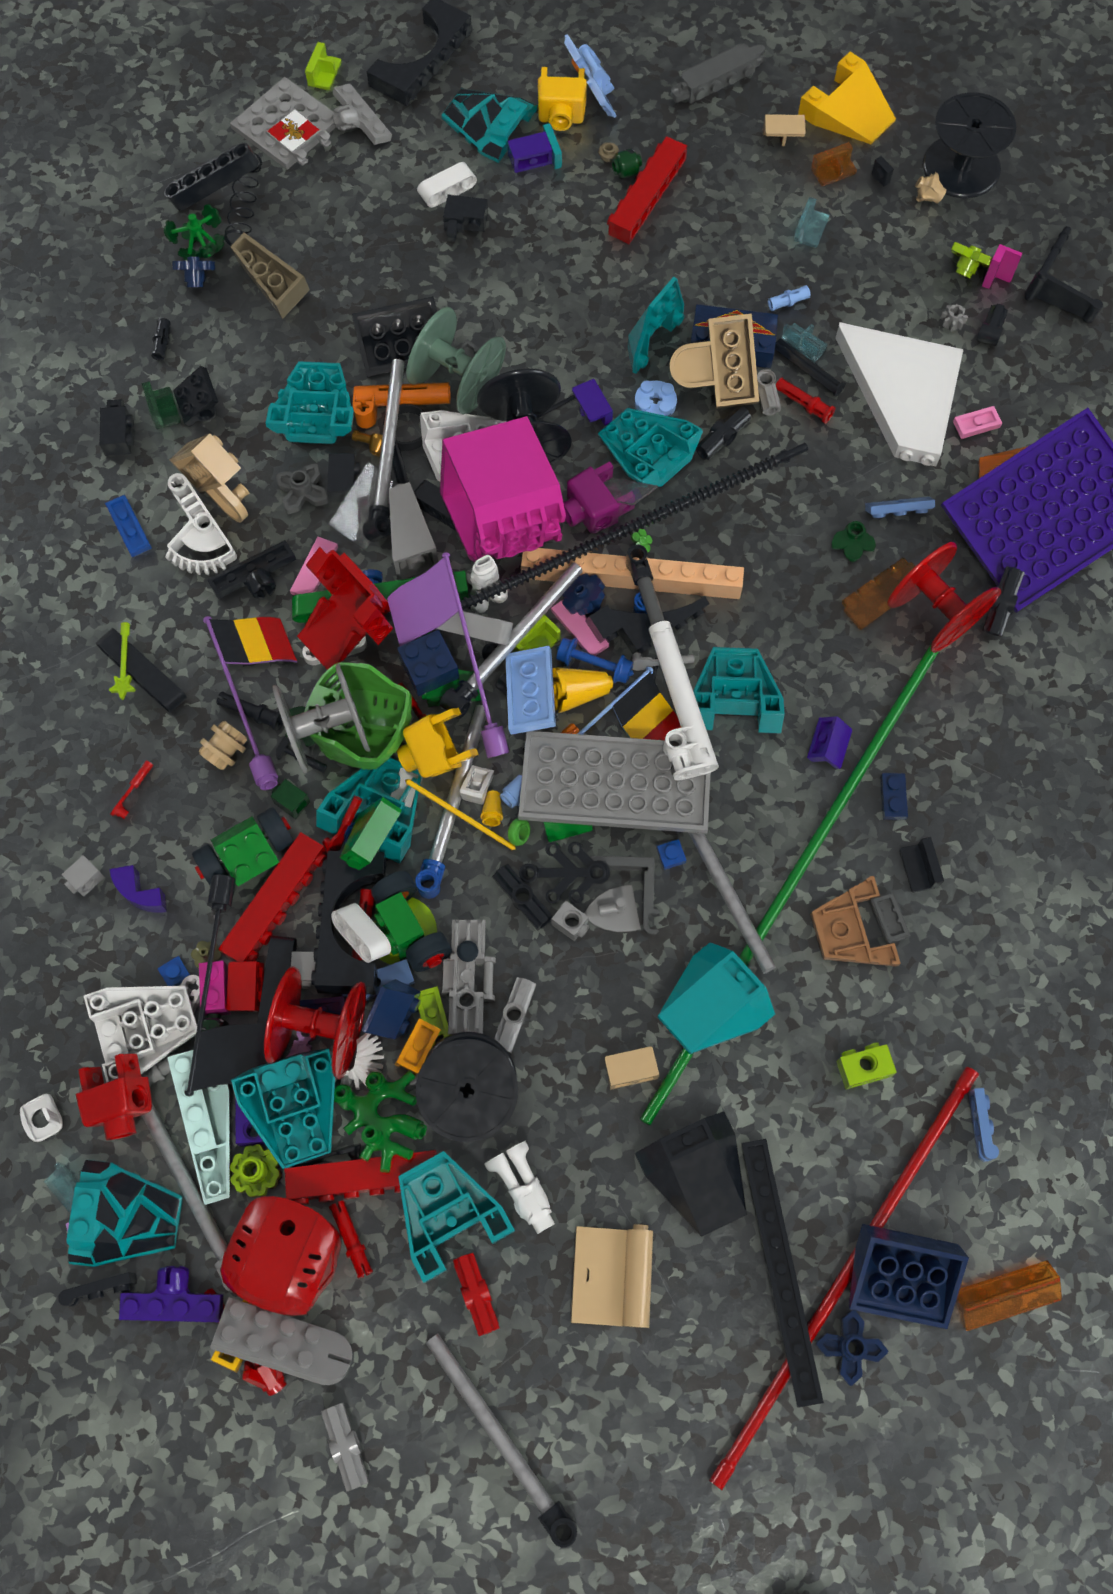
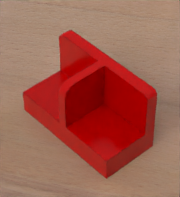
M257 961L228 963L226 1007L228 1011L259 1012L264 981V963Z

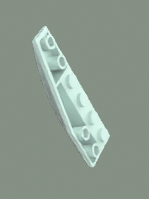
M193 1050L167 1058L204 1205L230 1197L229 1089L226 1084L194 1091L191 1097L184 1094V1091H187L193 1056Z

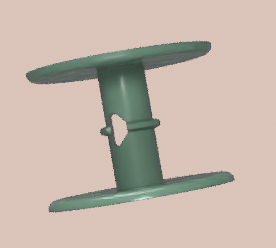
M444 307L429 319L417 337L408 359L406 376L408 382L412 385L424 383L436 372L440 365L448 368L450 374L456 373L461 376L462 379L456 397V407L459 413L464 415L472 412L478 406L477 395L482 386L499 374L505 357L506 342L502 337H493L477 351L473 358L468 356L463 348L456 349L451 346L456 332L457 317L451 307Z

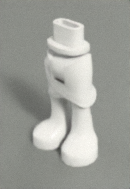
M485 555L476 560L473 565L470 579L472 582L470 594L475 595L476 591L480 593L482 588L486 590L487 586L493 587V583L499 584V581H497L499 579L498 567L490 555ZM506 590V593L501 592L500 596L494 595V599L489 598L494 603H503L507 600L508 590ZM483 600V603H477L476 607L472 605L471 610L475 613H484L488 610L489 602Z
M525 1140L506 1151L525 1185H519L504 1153L492 1158L484 1165L489 1172H497L514 1200L516 1212L529 1225L532 1224L536 1233L539 1234L555 1223L550 1216L552 1211L546 1193L540 1185L538 1177H534L528 1165L526 1154L529 1147Z

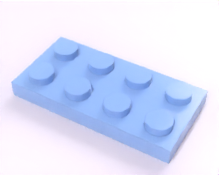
M550 646L510 653L506 657L508 730L510 734L556 727L552 651Z

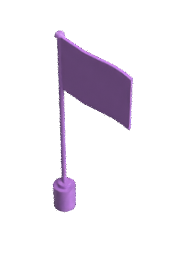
M445 552L442 554L443 559L427 572L400 586L387 598L399 646L414 641L440 627L459 612L488 725L484 726L485 730L481 731L487 758L510 753L503 726L498 727V724L492 723L449 560L451 555Z

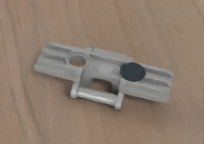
M452 920V952L449 959L442 961L443 986L441 987V996L447 997L449 995L448 1035L459 1032H478L483 1034L484 1002L495 1001V995H493V964L496 963V958L485 956L486 920ZM476 965H484L483 992H475ZM471 997L473 1003L468 1007L462 1006L459 1002L460 998Z

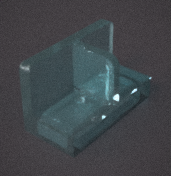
M793 323L792 326L786 324L783 329L782 339L815 363L827 350L828 344L812 335L814 325L810 324L805 330L796 323Z

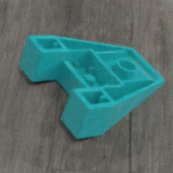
M713 647L693 690L706 730H713L715 714L757 716L758 732L781 733L785 715L784 698L759 650L753 648Z
M390 758L377 769H360L329 792L316 810V827L336 835L354 796L362 798L361 805L353 819L354 822L357 820L359 813L384 797L402 809L380 846L379 852H385L386 858L400 864L411 845L419 792L415 791L411 808L406 807L404 803L412 788L408 785L399 800L390 797L391 793L400 786V776L398 774L400 768H403L399 761ZM416 769L412 771V773L417 774L418 779L413 777L411 781L417 783L420 786L421 775L419 774V771Z
M444 1151L398 1176L411 1260L423 1283H427L448 1271L436 1247L477 1223H482L492 1244L515 1232L503 1207Z

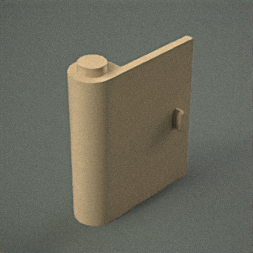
M635 1224L633 1229L628 1230L576 1226L571 1323L649 1328L653 1231L648 1230V1225Z

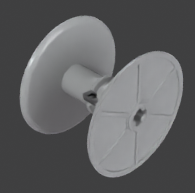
M339 663L336 665V672L345 698L321 707L316 704L315 709L291 716L280 688L277 685L272 686L285 730L304 774L308 772V764L300 739L321 731L328 733V729L350 721H354L365 751L371 752L355 703Z

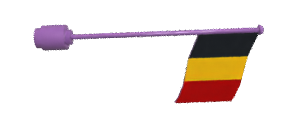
M205 616L203 622L207 624L255 753V757L249 763L250 770L256 785L261 790H270L278 784L276 769L271 757L260 754L226 664L250 665L276 661L297 663L296 657L280 618L255 617L238 620H220Z

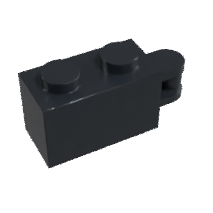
M123 399L107 400V407L100 408L99 445L105 456L131 454V446L134 445V437L131 433V427H134V418L132 414H129Z

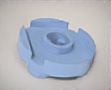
M656 380L644 381L636 391V410L668 416L670 413L672 415L676 409L677 395L671 383ZM658 398L661 401H658L657 404H654L653 400L651 399Z

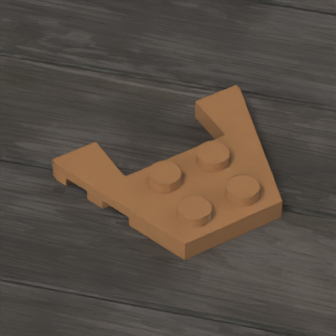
M870 876L864 882L852 887L844 894L811 912L810 915L823 960L895 967L901 964L895 943L874 948L869 946L857 903L880 896L874 876Z

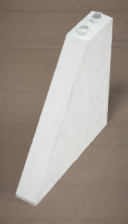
M840 322L836 341L893 456L904 461H914L926 466H937L942 453L963 349Z

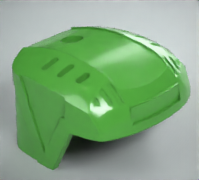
M340 662L339 664L355 703L371 752L365 751L355 724L349 729L346 728L349 722L328 729V733L321 731L310 735V737L330 760L363 770L377 769L396 753L404 739L403 729L409 726L412 718V695L406 688L392 682L372 665ZM337 664L331 666L316 683L304 712L315 709L316 704L321 707L345 698L342 688L337 692L341 687L340 681L331 688L339 679L337 673L327 682L336 672Z

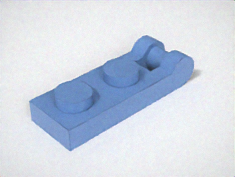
M977 1088L968 1092L978 1158L983 1162H988L998 1157L999 1150L992 1142L991 1135L994 1134V1126L992 1120H989L988 1110L990 1109L989 1097L985 1095L984 1088Z

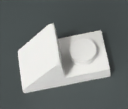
M472 765L460 788L462 799L484 805L488 787L493 779L494 770Z

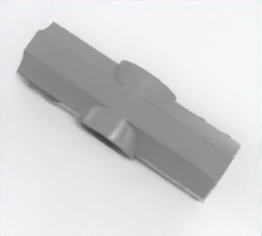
M519 977L516 978L507 1005L503 1009V1016L494 1038L511 1054L521 1026L525 1022V1015L537 985L530 980ZM511 1010H518L521 1016L518 1020L511 1021L507 1017L508 1013Z
M344 1402L321 1411L330 1438L328 1440L330 1452L334 1462L338 1463L346 1492L369 1483L360 1455L362 1451L355 1430H352Z

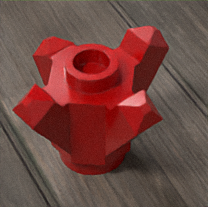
M250 1361L244 1363L242 1380L261 1388L268 1396L278 1393L286 1386L287 1383L283 1372Z

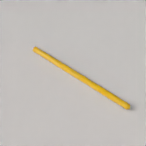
M410 779L405 780L407 785L511 850L516 849L515 845Z

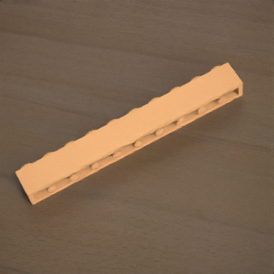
M544 548L525 551L522 554L521 573L522 570L527 571L528 567L532 569L534 564L538 566L539 562L545 563V559L551 560V556L556 558L557 554L562 555L563 551H568ZM587 553V556L581 555L580 559L576 557L575 561L570 560L569 564L565 562L563 567L559 565L558 569L553 568L552 572L548 570L546 575L541 573V577L535 576V580L556 582L572 563H576L583 570L580 575L585 573L589 576L597 575L605 587L639 590V587L634 584L631 572L626 567L627 556ZM647 558L654 578L652 583L657 592L740 599L743 588L744 567Z

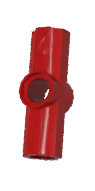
M474 1253L466 1254L453 1260L462 1286L460 1288L467 1310L471 1312L478 1336L480 1337L500 1329L491 1304L492 1298L485 1278H482Z

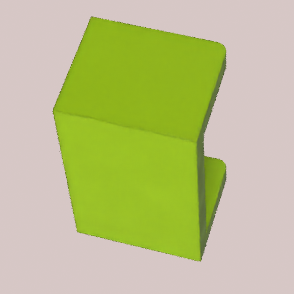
M544 614L512 652L544 646L552 648L561 640V630Z

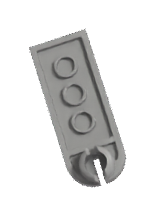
M228 1297L210 1346L212 1350L321 1385H332L341 1381L345 1377L352 1360V1348L348 1340L341 1334L285 1315L270 1312Z

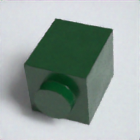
M286 779L282 783L277 784L272 791L271 798L274 804L294 819H297L310 803L307 794Z

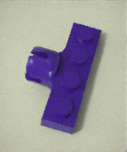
M166 1266L159 1268L157 1271V1285L154 1293H120L119 1320L219 1322L223 1313L224 1294L191 1293L188 1289V1268L184 1266Z

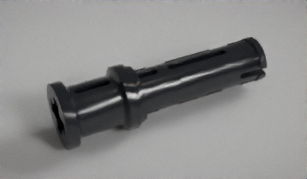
M223 691L220 692L218 696L225 700L217 698V705L239 712L234 697ZM239 699L245 715L252 717L257 724H267L276 731L282 727L283 721L279 711L271 710L265 704L255 705Z

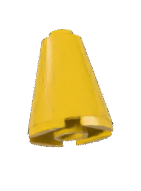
M560 667L553 668L555 710H558V713L568 711L610 693V689L613 688L612 677L608 676L607 672Z

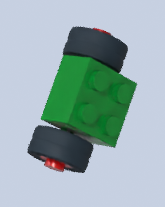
M271 807L257 816L264 831L261 832L256 821L251 816L211 839V842L219 857H217L209 844L194 851L192 856L197 864L195 870L201 880L205 878L210 885L213 875L228 876L223 867L225 865L230 875L236 879V885L240 886L280 863L267 840L269 838L277 852L292 845L294 840L288 831L291 827L285 817L280 818L275 808Z
M398 871L381 879L371 890V894L377 903L375 905L377 914L374 915L377 923L375 924L386 934L385 936L391 945V954L393 956L397 954L400 961L407 958L416 972H422L438 966L444 959L449 957L452 948L442 932L432 933L424 937V931L407 903L417 891L416 884L407 871Z

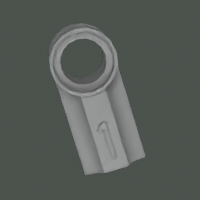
M763 369L757 375L759 401L762 414L770 416L779 412L781 405L775 385L776 376L773 371Z

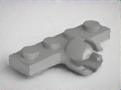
M351 84L334 87L333 95L342 105L334 109V112L337 113L333 115V121L338 130L348 131L358 127L363 130L374 145L391 141V132Z

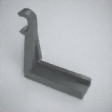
M590 856L594 861L601 860L607 863L610 870L645 871L643 930L648 935H657L659 933L657 929L652 930L648 927V917L650 915L656 916L660 912L657 909H653L655 858Z

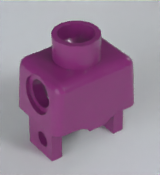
M611 462L595 470L590 466L568 480L567 500L563 503L566 513L565 521L570 527L582 522L591 534H595L617 524L619 516L635 508L636 497L633 492L616 501L605 486L604 482L613 478V465Z

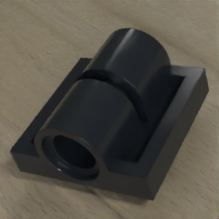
M199 366L173 390L184 424L192 426L196 421H210L216 416L214 406L218 403L215 390L207 368Z

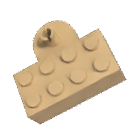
M752 314L708 319L710 341L683 345L672 355L670 372L675 382L685 388L714 386L716 409L759 403Z
M210 433L188 442L169 460L199 493L205 491L229 517L241 523L248 517V512L240 501L249 494V491L241 483L232 491L225 485L241 469L237 464L238 459L232 453H227L222 447V441Z

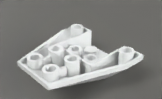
M442 410L421 413L422 445L437 481L441 480L443 439L506 421Z
M186 986L108 987L84 995L88 1015L95 1023L105 1064H102L106 1082L119 1079L115 1055L137 1054L142 1075L196 1035L197 1023Z

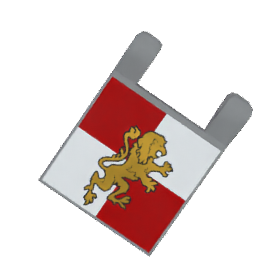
M296 109L292 110L266 131L268 136L293 155L302 166L308 162V159L305 158L307 153L302 149L317 138L324 147H328L331 144L329 140L330 134L319 129Z

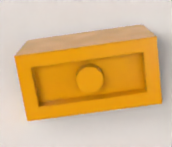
M419 1018L394 1065L402 1066L418 1074L441 1029Z

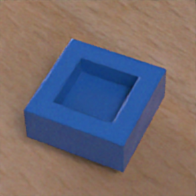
M679 839L658 845L656 848L664 870L685 864L687 861Z
M179 956L157 968L167 986H179L184 978L190 975Z

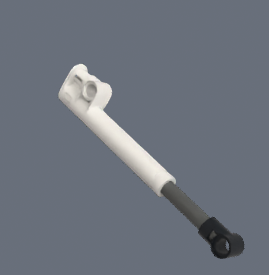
M634 544L627 551L626 567L631 572L634 584L639 587L651 623L649 633L681 728L671 730L666 734L663 751L668 756L669 761L673 763L675 769L673 774L674 780H685L705 775L718 769L719 765L671 624L664 619L652 583L654 578L647 560V550L642 545ZM676 741L680 746H672L669 742Z

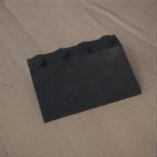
M434 296L352 313L353 324L367 377L391 372L392 360L394 359L403 360L405 362L404 369H407L408 359L417 337L429 319L437 312Z

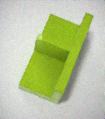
M317 42L306 67L305 74L308 86L330 90L342 62L340 58L327 56L325 43Z

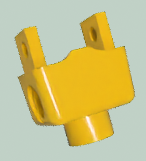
M542 67L541 77L538 78L539 121L550 123L552 128L557 131H565L572 124L582 123L587 98L585 68H579L578 78L548 77V67Z
M451 708L441 714L427 715L403 729V736L407 744L398 748L397 755L402 767L410 773L418 769L421 777H434L462 767V762L479 755L477 749H469L458 754L444 722L461 715L459 708Z

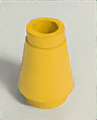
M493 790L487 792L480 815L482 823L489 827L498 826L503 820L500 793Z

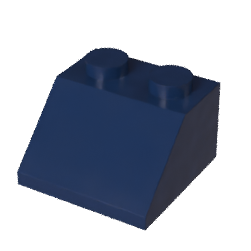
M396 979L381 986L362 1031L390 1039H397L402 1034L405 1035L411 1025V1022L408 1021L411 1013H415L421 1003V1000L418 999L421 992Z

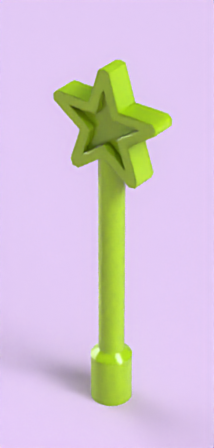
M122 622L120 628V635L122 636L120 678L114 676L115 685L109 688L111 693H118L121 700H124L127 692L136 691L130 685L132 677L130 675L126 676L127 641L130 635V623Z

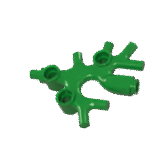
M410 1070L400 1079L393 1082H388L380 1072L370 1073L365 1082L369 1091L363 1096L356 1095L345 1084L337 1086L334 1090V1102L343 1110H352L354 1113V1118L343 1128L350 1136L356 1129L365 1126L361 1138L366 1145L359 1157L368 1162L373 1152L380 1150L382 1155L380 1171L384 1173L390 1172L391 1160L394 1155H399L408 1160L413 1156V1150L390 1140V1135L393 1132H398L414 1140H421L427 1131V1126L424 1125V1122L406 1114L381 1117L377 1111L379 1104L386 1098H396L415 1106L417 1103L416 1096L405 1091V1087L416 1078Z

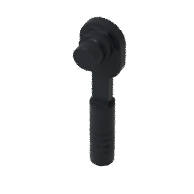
M361 1143L340 1148L331 1153L294 1165L292 1168L324 1162L325 1158L344 1153L348 1154L351 1160L361 1159L359 1157Z

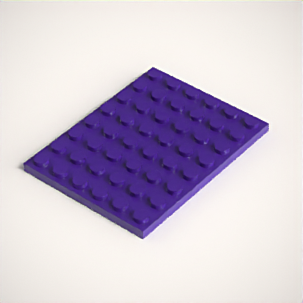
M1089 408L1084 409L941 504L943 510L997 587L1005 567H1013L1025 572L1017 593L1018 599L1014 608L1016 613L1113 549V442Z

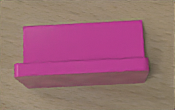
M999 244L982 287L990 289L995 277L1011 282L1022 253Z

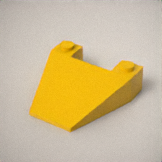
M850 51L837 65L834 81L839 83L840 86L828 96L813 85L801 97L798 115H805V120L812 125L872 144L895 122L896 118L866 61Z

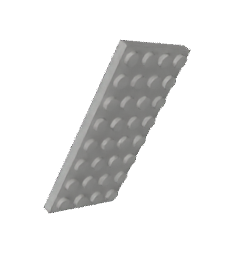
M529 731L526 732L518 820L707 834L710 773L685 780H674L673 774L675 769L673 763L669 761L668 756L663 751L665 740ZM676 741L669 742L672 746H680Z

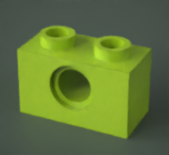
M873 1043L865 1046V1050L856 1053V1050L852 1049L841 1053L842 1057L836 1063L846 1090L890 1078L897 1073L887 1044L879 1046V1043ZM860 1060H868L871 1064V1070H864L860 1065Z

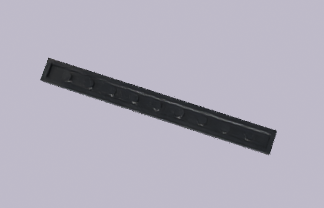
M761 1139L745 1142L741 1145L797 1408L822 1404L824 1403L767 1140Z

